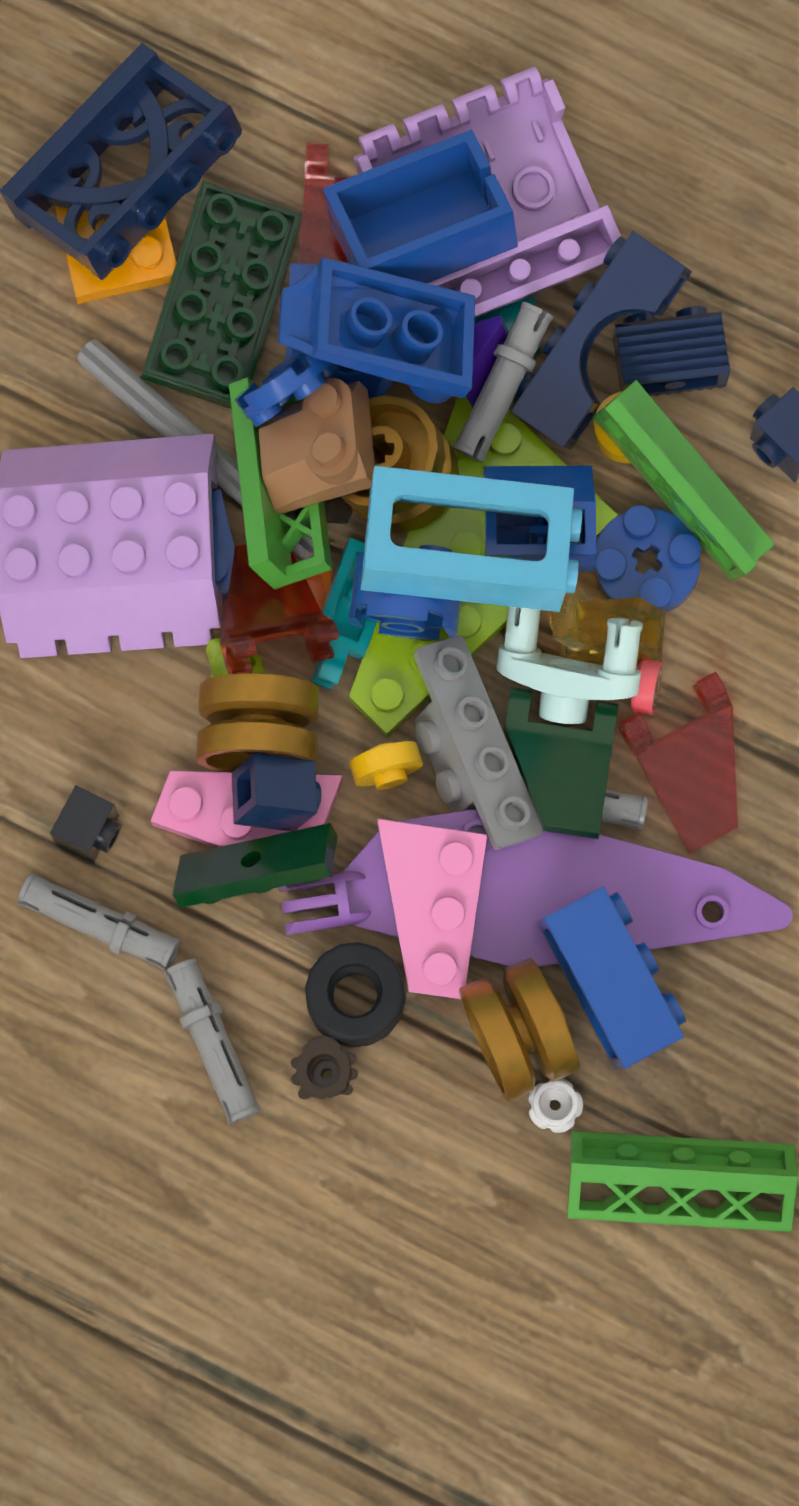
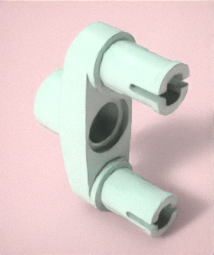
M508 606L505 642L498 647L496 668L501 675L524 686L541 691L539 716L541 718L557 723L580 724L587 721L589 700H618L631 698L639 694L641 672L636 669L640 633L643 628L642 622L633 620L628 625L629 619L626 618L608 619L604 664L598 665L542 653L541 649L537 648L541 610Z

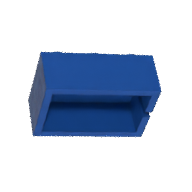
M472 129L323 188L330 224L349 264L429 283L518 247L513 210L495 174H491L490 164Z
M603 886L537 921V924L614 1069H626L684 1038L679 1025L685 1023L686 1018L671 992L661 994L652 976L660 971L647 945L644 942L635 945L626 925L632 923L633 920L623 899L618 892L609 896Z

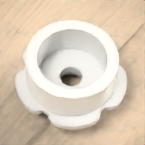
M563 1078L555 1082L549 1080L547 1083H538L534 1090L530 1092L528 1098L531 1104L529 1116L532 1122L538 1128H550L554 1133H562L571 1129L575 1123L574 1119L579 1117L583 1110L581 1095L575 1092L573 1085ZM551 1101H558L560 1109L557 1111L550 1108Z

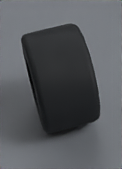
M361 942L339 944L323 953L310 969L305 986L308 1013L317 1030L324 1036L331 1037L341 1045L348 1047L369 1046L387 1037L399 1023L405 1005L403 976L394 960L378 947ZM353 974L366 976L377 989L375 1005L367 1013L358 1016L345 1014L338 1009L333 995L338 982L342 978Z

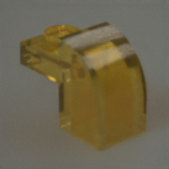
M576 585L574 594H565L560 612H550L552 639L560 643L559 655L562 657L603 665L608 630L607 620L610 618L629 619L628 625L633 620L643 624L640 633L637 666L643 659L662 662L665 612L641 597L601 600Z

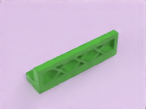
M247 377L229 384L248 562L249 567L275 590L332 569L325 504L323 501L304 507L295 521L288 518L286 513L278 514L274 511L262 478L259 428L261 425L255 427L251 419L246 418L235 401V398L253 384ZM294 396L281 407L283 408L300 400H297ZM304 535L312 539L314 556L291 564L290 554L301 537Z
M637 380L592 417L674 515L693 533L701 547L730 581L750 572L758 565L756 561L775 545Z
M572 1131L567 1218L791 1232L798 1179L795 1144ZM581 1182L603 1183L615 1193L604 1201L580 1200ZM647 1186L662 1187L671 1197L659 1205L644 1204L636 1194ZM703 1190H718L727 1200L716 1208H703L691 1198ZM760 1193L782 1194L780 1212L756 1211L748 1201Z

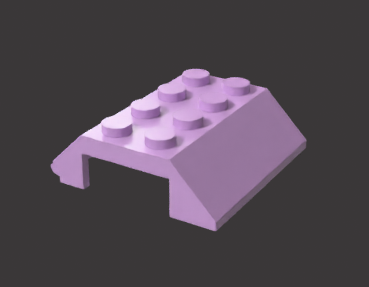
M535 66L500 80L504 94L502 97L497 98L493 86L489 84L452 99L451 102L455 116L450 118L443 104L402 119L406 135L403 137H399L393 123L360 136L358 139L363 153L353 156L357 172L360 174L468 130H473L490 164L491 174H495L513 210L518 247L427 284L475 295L474 318L604 266L603 260L607 252L621 236L608 205L599 207L564 127L562 117L565 105L554 80L549 81L548 78L541 80Z
M215 434L3 450L0 460V615L6 644L17 643L20 658L58 656L59 640L63 639L66 642L68 655L111 652L112 636H119L121 651L165 648V632H172L175 647L208 645V642L213 640V629L224 625L222 592L215 584L211 490L218 488Z

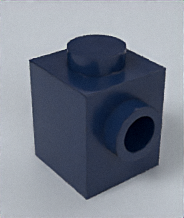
M792 387L783 397L779 398L776 394H773L758 407L753 414V418L756 421L750 439L754 442L752 444L753 450L766 465L771 468L778 466L795 483L799 479V392Z
M253 753L232 772L234 824L283 831H295L317 813L321 802V786L316 782L315 761Z

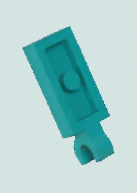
M351 537L345 543L311 637L312 641L325 646L314 670L311 683L330 691L333 685H337L340 680L347 656L349 655L359 660L365 656L377 623L366 619L365 628L361 629L350 624L348 621L356 559L359 553L364 552L365 543Z

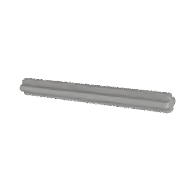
M96 339L90 340L78 353L77 358L80 365L163 438L205 434L100 341ZM216 444L218 486L242 506L238 463ZM294 511L285 512L286 516L294 521L298 517ZM304 535L293 549V552L302 560L314 556L312 539Z

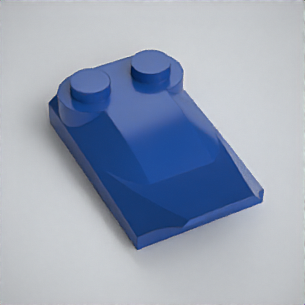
M322 257L318 265L307 276L282 290L278 343L323 361L408 384L414 394L429 403L440 404L448 401L452 396L464 399L472 389L475 295Z

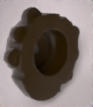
M328 1036L315 1037L302 1048L303 1053L299 1057L291 1060V1066L296 1069V1073L293 1074L291 1081L293 1084L301 1086L298 1092V1096L301 1099H309L311 1097L318 1099L328 1097L331 1099L340 1094L350 1095L353 1092L350 1081L355 1080L358 1076V1071L352 1068L356 1061V1055L342 1050V1045L335 1039ZM327 1070L332 1071V1076L329 1079H324V1072Z

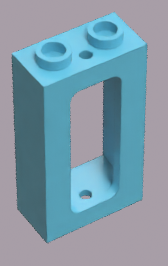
M374 466L370 487L360 590L560 612L565 594L575 593L578 577V560L569 559L570 542H579L582 524V509L573 508L574 488ZM398 501L542 517L548 522L546 556L541 561H527L400 547L395 545L390 539L393 505Z

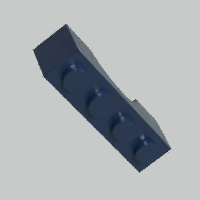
M634 231L631 232L627 239L620 236L613 243L603 260V263L608 268L597 284L590 281L579 293L573 304V308L578 311L566 329L559 326L553 332L542 351L548 357L536 374L533 372L526 373L514 396L517 402L511 412L563 448H573L601 404L592 390L588 377V358L597 336L611 322L629 314L648 313L663 316L693 272Z

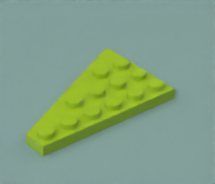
M466 396L464 399L457 397L444 433L452 447L457 442L473 409ZM508 409L485 456L484 463L465 456L464 452L459 453L454 450L457 455L459 475L484 478V466H567L510 409ZM595 493L597 540L605 526L618 515ZM446 507L440 516L424 527L409 531L403 547L419 549L422 545H435L451 549L454 553L485 556L484 511ZM461 601L457 636H462L465 639L472 658L506 626L508 606ZM376 623L366 654L362 658L352 685L349 701L386 738L430 698L413 653L420 646L449 639L450 637L445 629H440V637L436 640L410 639L380 634V623Z

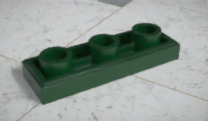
M331 823L180 855L172 896L179 907L182 908L202 903L213 904L230 897L249 893L260 894L273 888L302 882L313 883L322 878L332 876L338 835Z

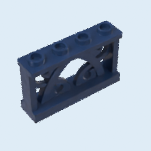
M141 43L0 189V193L18 221L29 229L31 227L88 268L93 275L103 280L114 268L121 266L126 261L130 251L149 231L154 230L162 223L166 213L181 197L198 185L201 176L220 156L227 154L233 148L237 139L242 134V129L232 107L228 103L218 100L160 60L155 51ZM165 89L179 100L161 110L156 97ZM187 113H197L204 117L195 128L191 122L184 120L174 122L169 126L167 125L176 117ZM131 123L133 124V129L124 131ZM194 128L184 139L181 138L186 130ZM150 136V159L146 176L124 184L99 187L102 179V164L99 156L110 145H131ZM89 168L88 178L84 186L81 187L84 183L81 175ZM52 205L69 208L63 224L46 213ZM84 210L89 211L88 220L94 231L99 221L107 219L89 239L80 237L77 231L78 222Z

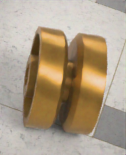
M382 395L369 399L375 466L459 475L456 452L423 408L403 397ZM370 488L341 496L351 506L353 511L367 523ZM396 501L392 510L390 532L403 533L422 528L440 516L446 507Z
M255 673L221 675L201 682L199 688V714L212 724L198 731V764L207 769L232 773L253 753L315 761L316 768L317 735L305 728V726L318 719V686L295 677Z
M531 957L505 968L503 983L510 1002L508 1006L497 986L485 977L459 988L461 1001L475 1038L494 1080L507 1102L534 1090L536 1077L529 1058L531 1053L541 1072L553 1082L578 1072L581 1068L562 1008L554 992L549 988L538 965Z

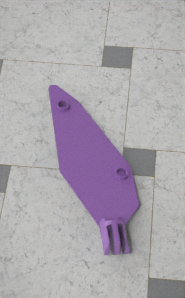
M477 809L400 820V822L487 834ZM379 831L344 871L334 872L332 876L322 878L313 883L302 882L279 887V892H289L334 885V894L282 902L281 906L283 914L337 907L339 915L285 924L286 936L353 925L399 938ZM543 831L538 838L500 850L493 849L487 836L470 957L508 967L530 957L536 962L538 967L559 964L537 921L603 886L609 896L616 892L619 893L633 920L632 923L626 925L635 945L644 942L649 950L786 928L791 923L793 915L791 908L787 904L724 868L607 836L599 835V839ZM707 902H714L720 908L721 915L715 923L706 921L702 915V908Z

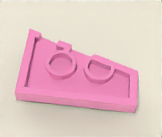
M170 771L151 818L152 826L213 848L290 832L234 824L231 772ZM316 775V782L321 786L319 809L313 817L297 830L327 823L343 781L342 775Z
M377 818L408 991L461 999L459 988L466 986L487 834Z

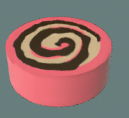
M643 659L639 662L637 668L641 672L639 694L631 698V709L636 713L654 715L661 688L663 662Z

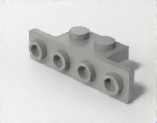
M456 636L418 647L413 656L432 702L414 719L416 725L415 735L420 749L425 754H428L435 771L436 788L440 798L449 805L451 813L477 809L489 841L495 850L538 838L543 833V828L465 639L462 636Z

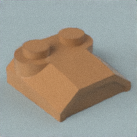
M337 378L324 379L325 383L304 399L283 407L278 414L261 424L259 428L262 478L273 509L278 514L371 487L375 461L368 389L359 381L346 384Z

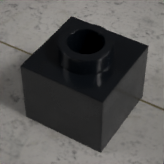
M75 785L50 834L55 844L94 863L100 851L108 853L118 838L122 824L117 822L119 813L115 804Z

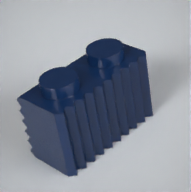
M693 306L677 311L676 317L655 319L653 314L636 313L625 317L622 324H615L613 344L620 392L625 390L635 380L638 381L649 396L669 395L673 392L681 393L693 390L701 391L705 388L713 389L715 387L723 388L727 386L730 365L728 362L722 313H707L705 307Z

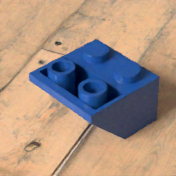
M592 465L484 466V478L574 488L573 508L582 509V524L579 542H570L569 559L578 560V573H594L597 553L596 501ZM484 511L485 556L527 561H541L545 558L548 522L545 518Z

